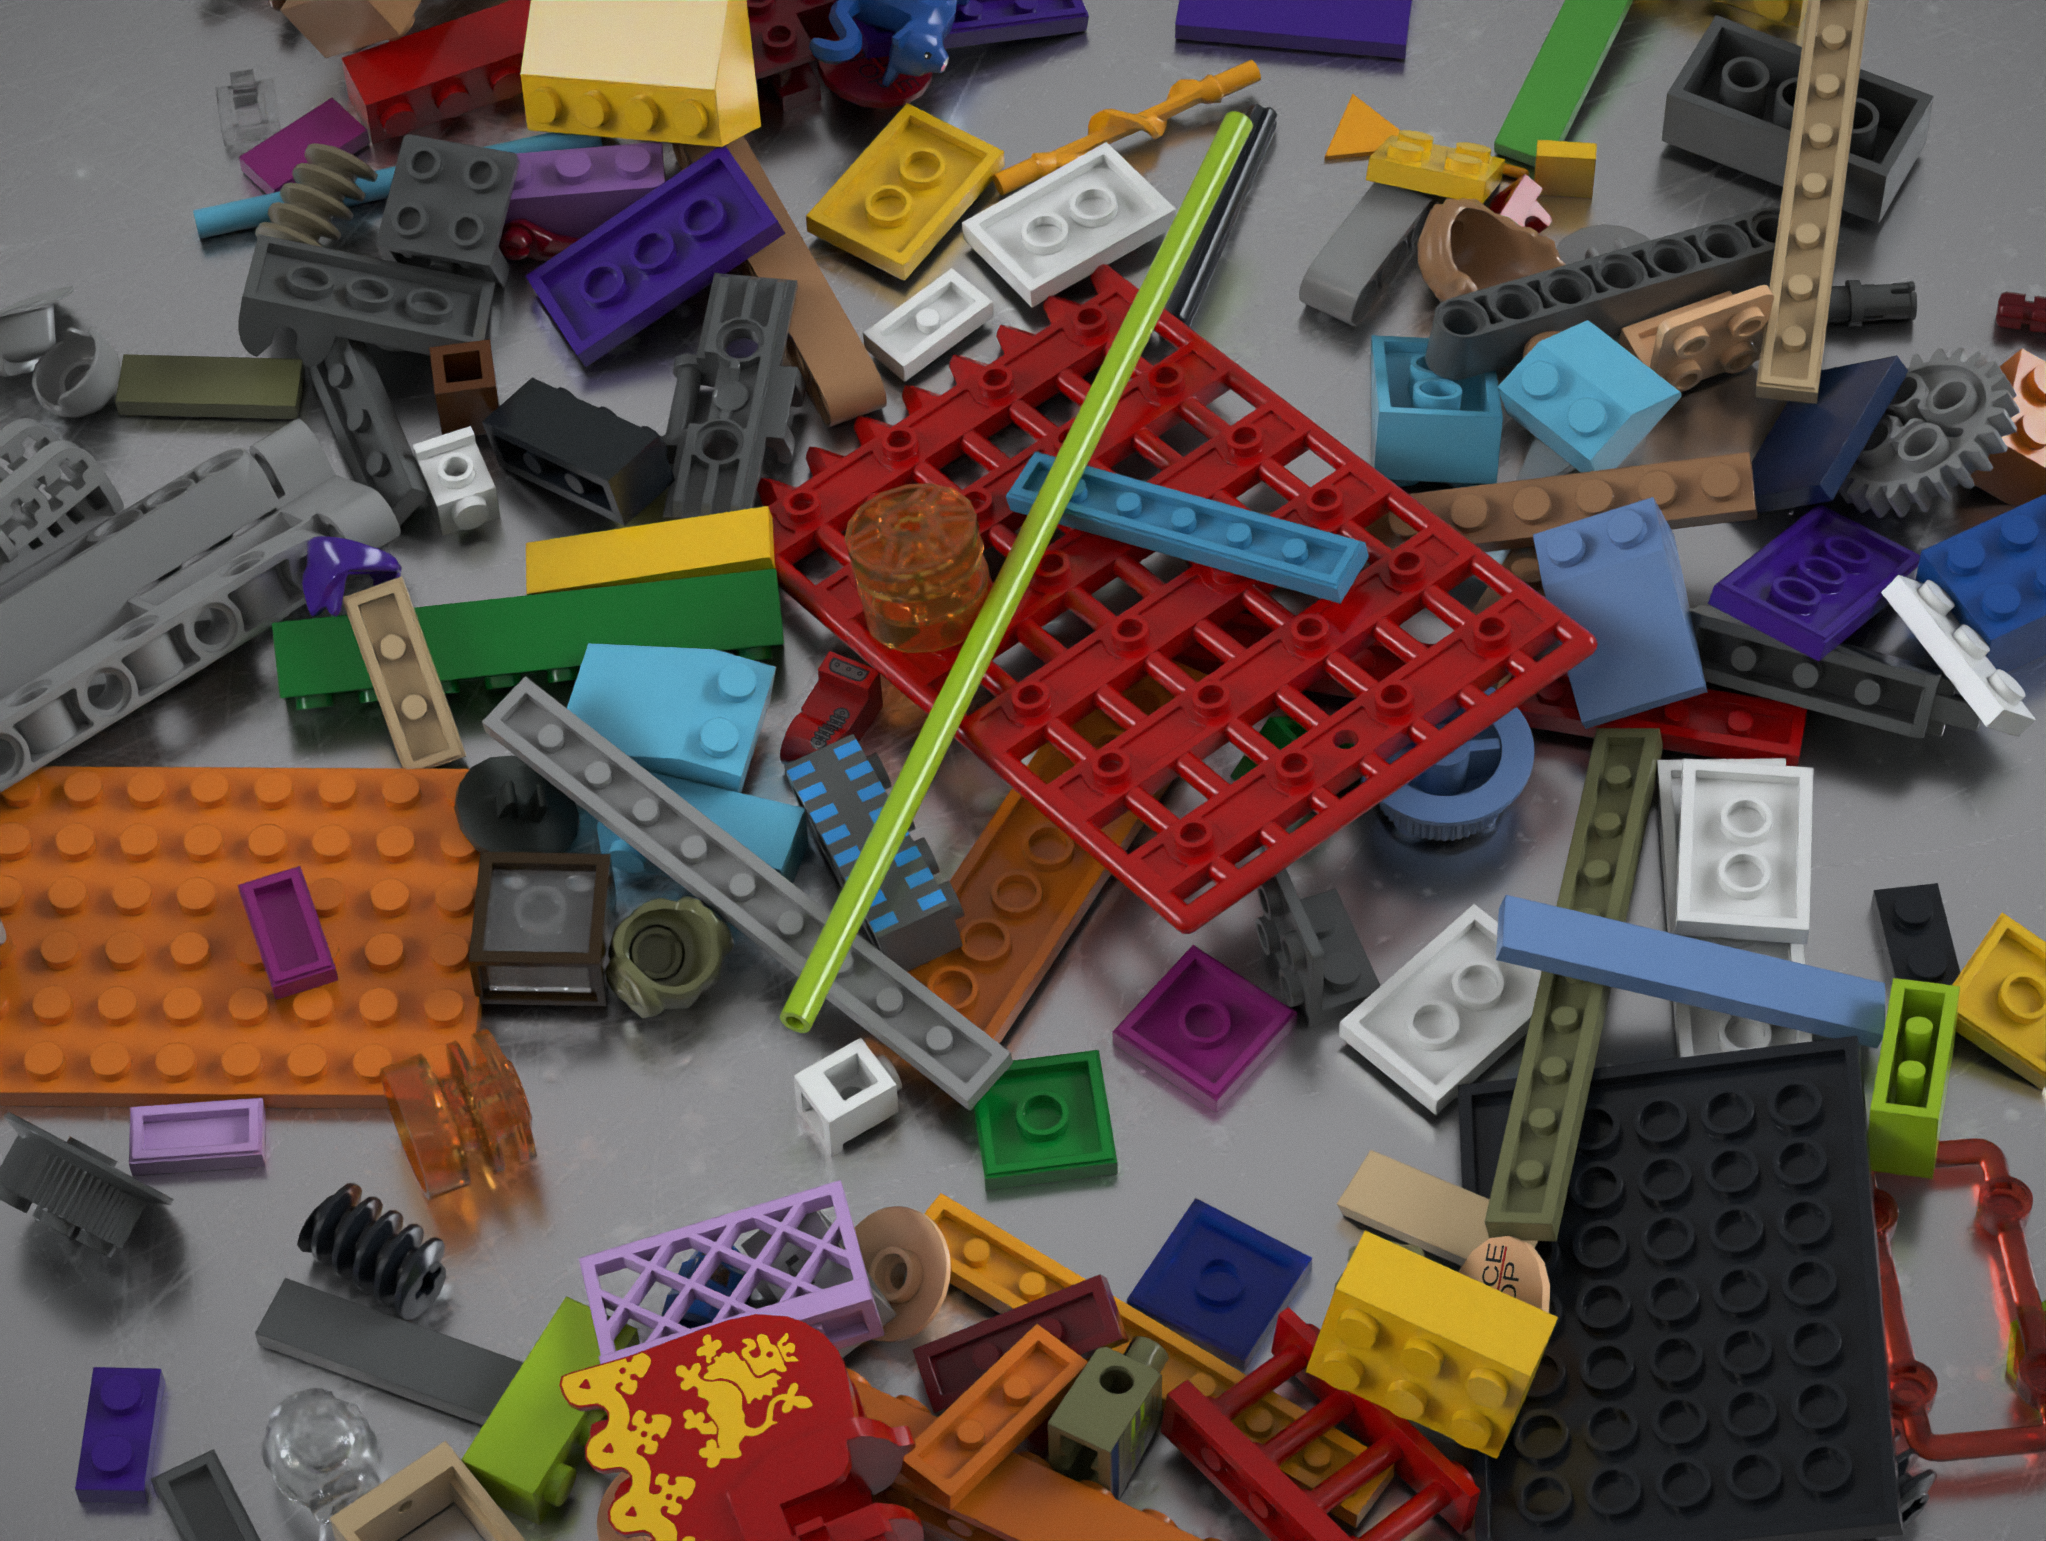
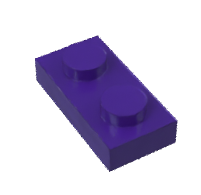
M93 1367L75 1486L79 1502L148 1504L165 1387V1379L161 1369Z

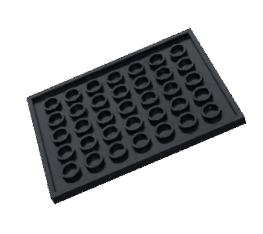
M1851 1036L1594 1068L1557 1241H1538L1535 1246V1250L1545 1262L1550 1283L1549 1313L1557 1316L1558 1319L1524 1403L1498 1458H1493L1476 1449H1472L1473 1480L1475 1485L1481 1490L1475 1510L1476 1541H1852L1903 1535L1862 1057L1858 1037ZM1517 1078L1458 1085L1462 1188L1487 1199H1490Z

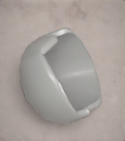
M92 326L88 329V332L73 327L66 329L64 341L54 344L35 364L32 387L39 403L49 412L66 418H80L101 410L117 389L121 375L118 354L110 343Z

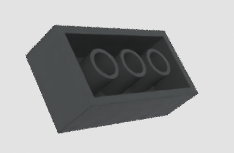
M1715 15L1667 93L1662 141L1783 187L1802 47ZM1860 69L1842 210L1880 223L1926 144L1934 96Z

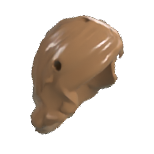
M1446 199L1443 204L1434 205L1433 209L1429 211L1417 243L1418 263L1422 278L1440 302L1566 265L1561 260L1555 242L1547 236H1539L1538 232L1531 227H1523L1510 217L1494 213L1476 199Z

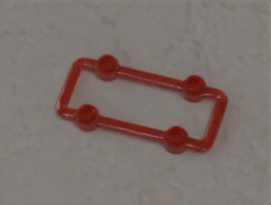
M1978 1138L1939 1141L1935 1168L1980 1165L1982 1168L1985 1183L1979 1191L1976 1216L1979 1223L1988 1233L1998 1237L2025 1350V1355L2019 1364L2016 1388L2029 1406L2039 1410L2042 1425L1934 1434L1931 1431L1928 1414L1935 1404L1938 1382L1934 1372L1927 1365L1915 1359L1890 1246V1240L1893 1238L1897 1228L1899 1207L1896 1200L1889 1193L1877 1187L1875 1174L1884 1172L1872 1171L1893 1418L1902 1423L1904 1437L1909 1448H1915L1919 1453V1457L1935 1462L2046 1452V1319L2024 1228L2030 1220L2033 1206L2031 1190L2021 1180L2011 1177L2007 1158L2003 1150L1995 1143Z

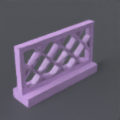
M841 1180L579 1258L601 1354L599 1356L600 1364L636 1354L730 1319L754 1314L788 1316L802 1321L823 1333L837 1350L885 1336ZM834 1206L837 1218L822 1240L797 1230L806 1214ZM759 1229L772 1235L756 1259L731 1249L742 1233ZM841 1239H843L845 1250L837 1247ZM787 1242L812 1252L796 1277L771 1267ZM693 1248L706 1254L690 1279L665 1269L673 1256L678 1252ZM827 1259L851 1269L853 1276L852 1281L825 1289L811 1284ZM721 1262L746 1272L730 1297L705 1287ZM625 1268L641 1274L624 1299L601 1288L599 1279L601 1275ZM761 1279L786 1290L778 1303L758 1309L745 1304ZM656 1281L680 1291L663 1317L639 1306ZM695 1299L720 1309L712 1323L691 1329L678 1324ZM606 1308L614 1311L610 1319L608 1318ZM629 1319L654 1329L645 1343L616 1351L614 1340Z

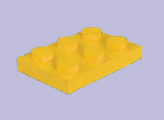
M906 103L806 215L807 232L905 281L993 181V174L1005 167L1004 151Z

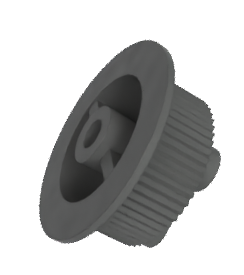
M7 1110L4 1113L3 1117L18 1133V1136L0 1166V1200L24 1213H27L31 1204L35 1203L38 1206L32 1216L48 1227L71 1237L76 1226H78L81 1230L75 1240L112 1258L117 1247L123 1248L147 1203L172 1204L173 1198L115 1168L118 1161L71 1136L66 1142Z

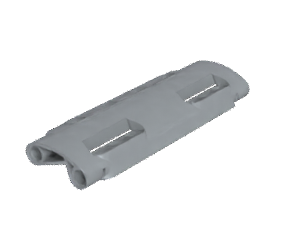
M295 419L251 445L249 449L250 454L244 448H234L219 453L0 584V792L270 628L272 623L281 621L292 611L304 605L306 599L302 580L303 573L307 567V541L312 537L329 536L345 538L380 548L400 536L399 523L383 496L371 487L336 475L314 433L302 420ZM274 508L277 512L140 595H137L136 592Z

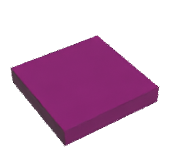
M1192 945L1112 1031V1043L1217 1113L1297 1025V1012L1195 945Z

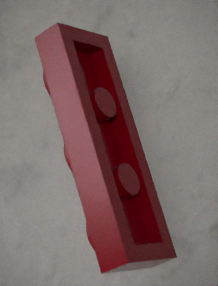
M1099 1274L912 1349L934 1414L940 1416L1036 1324L1040 1325L1084 1359L1092 1357L1100 1347L1112 1349L1129 1342L1107 1278Z

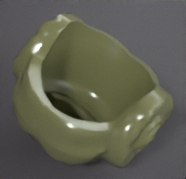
M684 896L678 901L664 898L647 901L636 908L630 916L622 920L614 929L607 954L610 962L605 969L606 979L616 996L626 1002L628 1007L642 1018L655 1017L665 1009H688L699 998L701 992L708 991L720 980L722 962L724 957L732 950L734 938L724 921L709 907L704 906L699 899Z

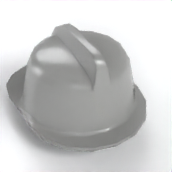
M73 286L51 290L0 310V375L11 377L34 371L38 360L56 343L54 303L74 292Z

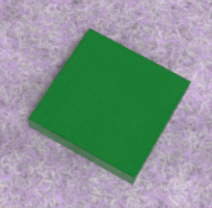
M1099 1050L1013 1060L1012 1065L973 1107L985 1191L1118 1174V1162Z

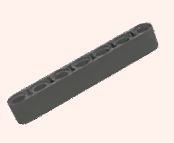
M1773 207L1761 208L1447 299L1441 302L1435 309L1425 361L1436 375L1445 379H1467L1520 363L1523 360V350L1526 343L1533 336L1542 332H1562L1589 320L1605 334L1612 336L1621 333V328L1727 291H1731L1734 295L1760 285L1770 287L1780 209Z

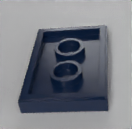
M1897 355L1821 370L1817 404L1795 401L1787 402L1752 460L1757 514L1828 502L1834 499L1907 376L1908 369Z

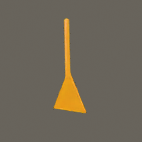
M1352 94L1324 160L1371 156L1390 135L1398 136L1401 130ZM1504 163L1503 175L1518 179L1524 174L1529 176V171L1526 168Z

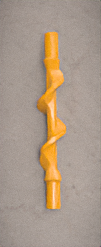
M1251 59L1215 76L1208 74L1200 81L1180 79L1170 88L1166 101L1137 114L1122 112L1112 108L1103 109L1091 116L1088 124V136L1051 152L1032 153L1031 158L993 174L995 187L1000 195H1006L1041 179L1105 142L1111 144L1140 130L1148 133L1156 140L1164 134L1167 119L1200 103H1221L1223 97L1261 81L1259 68Z

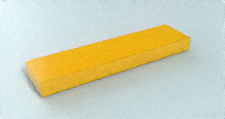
M768 506L526 543L527 595L775 569L773 518Z

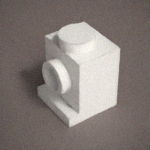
M471 426L413 444L414 457L430 492L426 499L442 536L460 530L474 529L487 521L500 518L496 487L476 444Z
M862 1038L855 1040L793 1075L797 1111L831 1157L843 1151V1144L899 1112L897 1091L902 1089L900 1077L891 1061L883 1054L875 1057Z

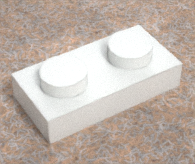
M951 268L863 332L864 347L905 382L993 317V301Z

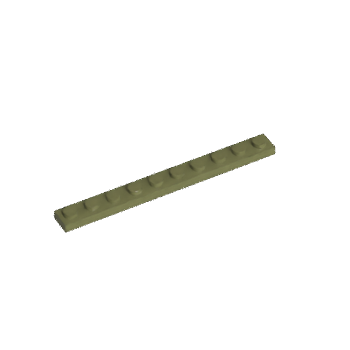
M1597 728L1557 907L1626 922L1657 778V760L1661 759L1663 750L1659 728ZM1541 971L1485 1218L1489 1239L1512 1236L1528 1241H1557L1611 987Z

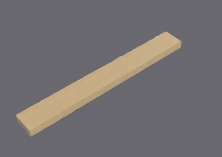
M1808 0L1769 287L1774 295V301L1769 321L1764 325L1755 397L1817 404L1869 0Z

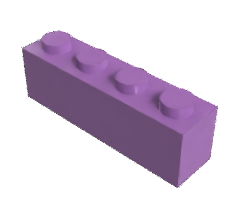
M662 142L516 153L520 164L504 225L512 220L526 219L556 234L577 238L584 237L666 182Z

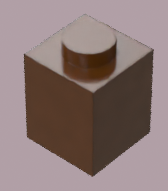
M490 339L429 347L435 398L442 435L471 426L475 436L486 434L482 421L500 406Z

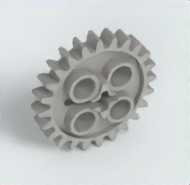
M1961 347L1949 359L1942 348H1938L1930 361L1925 363L1919 354L1913 355L1910 367L1907 368V376L1838 490L1846 503L1853 502L1860 513H1864L1872 508L1878 518H1882L1891 507H1893L1899 518L1904 517L1913 503H1917L1924 513L1929 510L1933 497L1940 495L1948 503L1952 501V488L1960 484L1970 489L1975 486L1971 477L1975 470L1991 471L1994 467L1987 457L1990 454L2007 451L2008 447L2001 437L2016 432L2017 427L2011 417L2020 413V409L2014 401L2017 394L1995 360L1988 362L1980 351L1969 357L1965 349Z

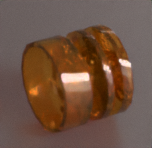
M926 483L907 484L881 492L861 505L848 521L844 540L851 559V568L858 584L857 591L864 619L871 636L888 648L907 653L935 652L960 644L966 640L993 586L989 567L983 555L984 545L979 533L977 515L970 500L953 488Z
M488 1029L471 1034L470 1042L476 1063L474 1066L470 1065L462 1047L456 1040L446 1044L445 1058L449 1075L438 1079L433 1067L421 1053L380 1068L379 1074L382 1088L397 1134L415 1178L428 1200L470 1185L471 1176L467 1154L477 1150L483 1162L494 1175L500 1174L505 1170L499 1141H505L511 1155L519 1166L536 1159L537 1154L532 1135V1113L524 1088L512 1062L502 1053L494 1036Z

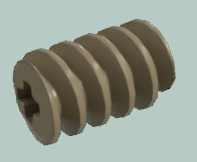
M317 143L308 145L304 153L307 163H300L294 167L292 176L296 183L290 182L283 185L280 196L284 203L277 202L271 204L267 214L272 223H260L255 232L257 238L261 234L323 247L318 242L320 237L339 241L341 233L330 221L333 217L351 221L354 214L343 203V200L346 197L363 202L366 194L355 181L357 178L375 182L378 174L361 159L340 148Z

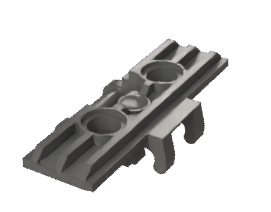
M714 273L697 354H681L675 358L673 374L677 378L666 433L661 437L668 449L666 454L668 462L673 464L672 473L675 481L668 489L663 513L664 522L753 508L765 447L772 448L777 452V460L779 462L790 463L792 461L795 439L787 423L791 406H803L806 382L798 367L782 366L798 289L797 280ZM740 338L751 339L758 344L757 350L745 358H734L725 352L728 344ZM700 386L714 387L708 421L703 424L693 423Z

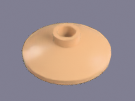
M886 1207L864 1218L855 1227L867 1272L897 1314L896 1317L883 1326L885 1336L872 1340L900 1342L921 1332L939 1312L949 1287L951 1261L945 1237L931 1218L920 1211L907 1207ZM907 1271L905 1283H903L904 1275Z

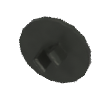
M514 755L490 757L472 766L457 787L454 811L460 830L480 853L481 851L566 853L577 836L579 813L575 802Z

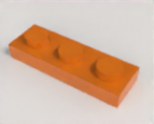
M1036 1324L914 1440L916 1448L904 1456L900 1473L947 1510L951 1511L1058 1408L1088 1361L1040 1325Z

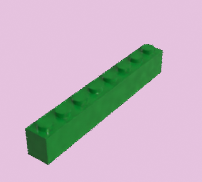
M776 569L414 607L445 695L460 693L459 681L484 679L485 690L515 687L522 680V674L547 672L548 683L576 681L588 643L715 649L722 652H735L736 656L754 661L773 659L772 647L784 646ZM348 615L272 623L280 699H295L296 710L334 707L333 695L358 692L359 704L379 702Z

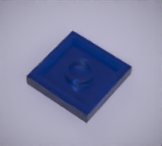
M1195 1198L1127 1298V1304L1220 1360L1245 1372L1276 1325L1278 1314L1287 1308L1311 1272L1312 1257Z

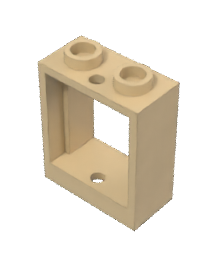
M446 1441L330 1517L335 1541H397L455 1502L485 1541H526Z

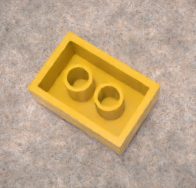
M1365 1230L1334 1290L1306 1372L1326 1381L1334 1388L1351 1392L1390 1410L1400 1418L1417 1422L1454 1439L1458 1444L1466 1448L1476 1449L1497 1459L1524 1403L1558 1317Z

